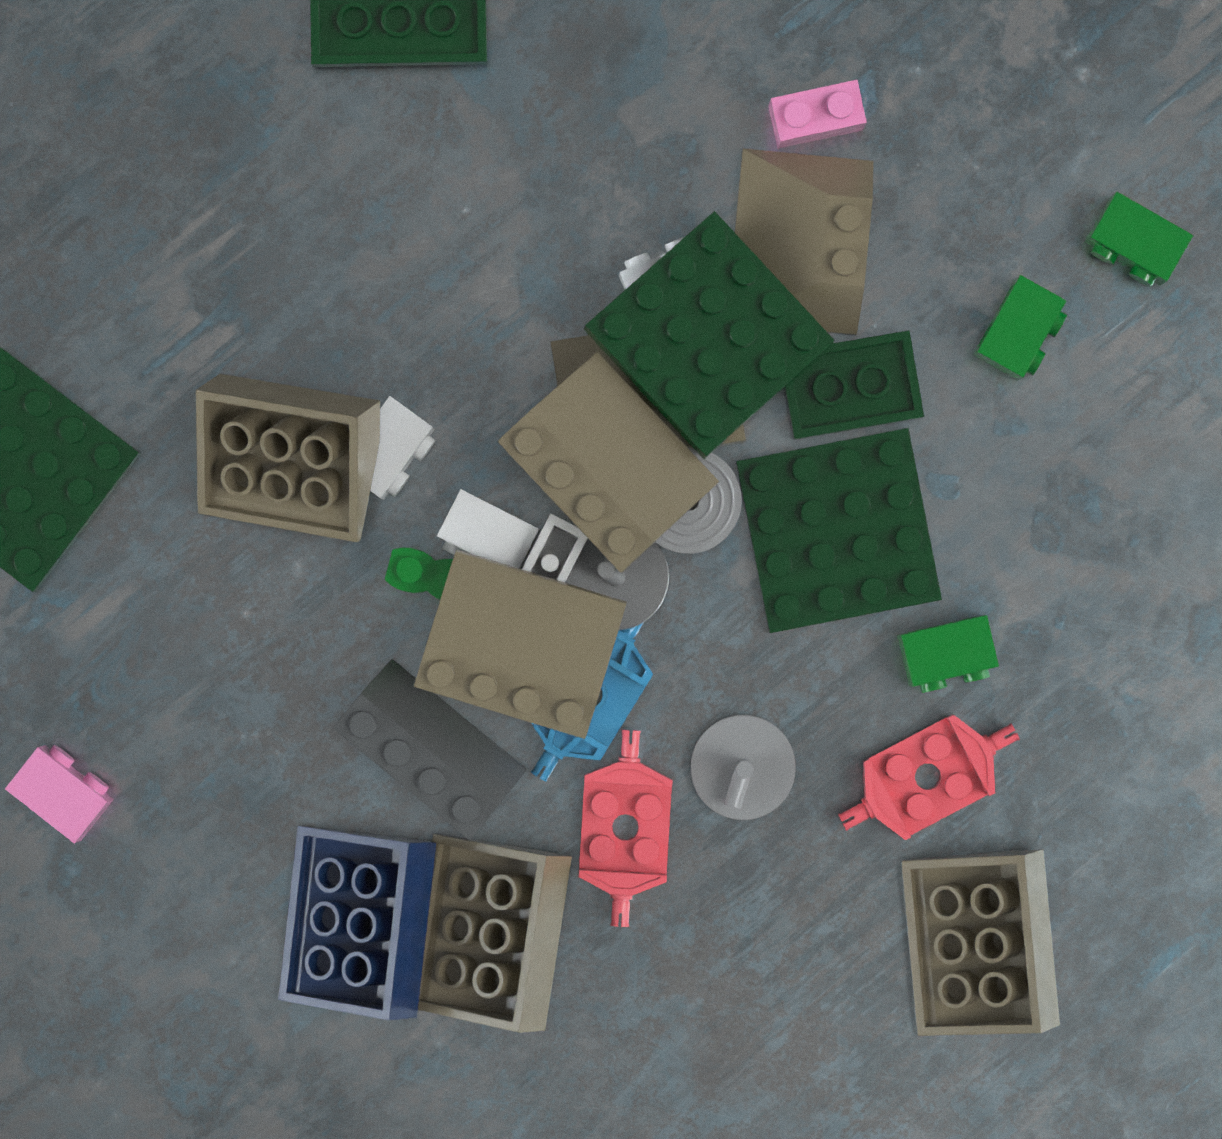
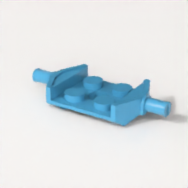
M643 623L630 629L618 631L601 687L602 699L595 707L585 739L531 723L545 743L543 748L545 751L533 770H531L533 775L537 777L543 766H546L540 779L547 782L559 759L562 760L564 756L590 760L602 759L653 676L652 671L634 646L635 639L633 638Z

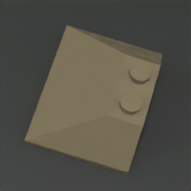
M743 148L735 233L828 333L857 335L865 286L873 202V161Z

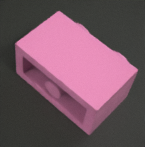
M858 80L774 97L770 99L768 106L778 149L863 131L867 123Z
M46 745L37 747L5 790L74 844L82 841L114 800L106 793L109 787L94 774L88 772L84 776L71 765L75 760L56 745H53L51 749Z

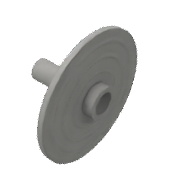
M688 448L717 478L719 483L666 531L656 543L673 552L694 554L717 546L731 533L740 515L742 497L737 477L724 460L713 453L706 459H703L694 448Z
M587 539L566 583L626 601L627 604L619 630H626L644 623L659 609L668 590L669 569L666 558L656 542L623 573H620L599 549Z
M752 715L730 716L711 725L698 739L692 753L690 765L693 785L701 800L714 812L735 820L756 819L774 811L788 796L793 786L796 772L795 756L786 736L769 721Z

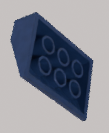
M298 826L278 1000L383 1020L417 1018L437 842L390 835Z

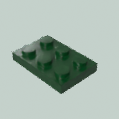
M910 330L833 343L784 387L793 440L924 417Z

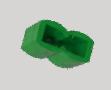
M396 548L391 552L384 580L401 591L410 593L429 592L440 600L453 559L436 560L430 554L418 549Z

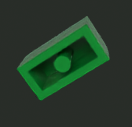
M1116 192L1109 198L1085 243L1093 247L1091 254L1111 265H1114L1115 261L1120 262L1131 269L1129 275L1133 279L1152 287L1154 283L1162 285L1168 281L1194 235L1123 194Z
M1019 275L1007 292L975 349L973 356L1016 380L1024 378L1026 372L1033 376L1046 354L1040 350L1047 335L1055 337L1067 317V314L1061 311L1066 300Z
M979 615L897 635L909 686L920 685L922 693L946 688V679L963 675L964 683L989 678L988 669L999 667L987 615Z

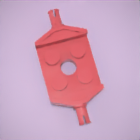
M951 714L864 760V798L860 799L862 801L861 804L838 814L842 822L854 816L852 819L842 823L844 828L848 831V829L868 818L871 820L877 818L904 840L911 838V835L987 795L995 794L993 755L996 754V751L1020 740L1017 733L1005 737L1016 731L1010 723L988 737L986 734L981 736L958 717ZM923 764H932L939 771V781L934 787L929 789L919 787L915 780V773Z
M622 730L621 757H619L617 762L584 775L578 877L610 894V898L613 899L610 926L618 927L619 913H622L621 927H629V900L632 899L633 895L667 882L673 780L640 762L641 758H638L641 731L633 730L631 744L629 743L630 730ZM624 814L631 815L638 822L637 833L634 837L627 840L617 837L612 827L614 820Z

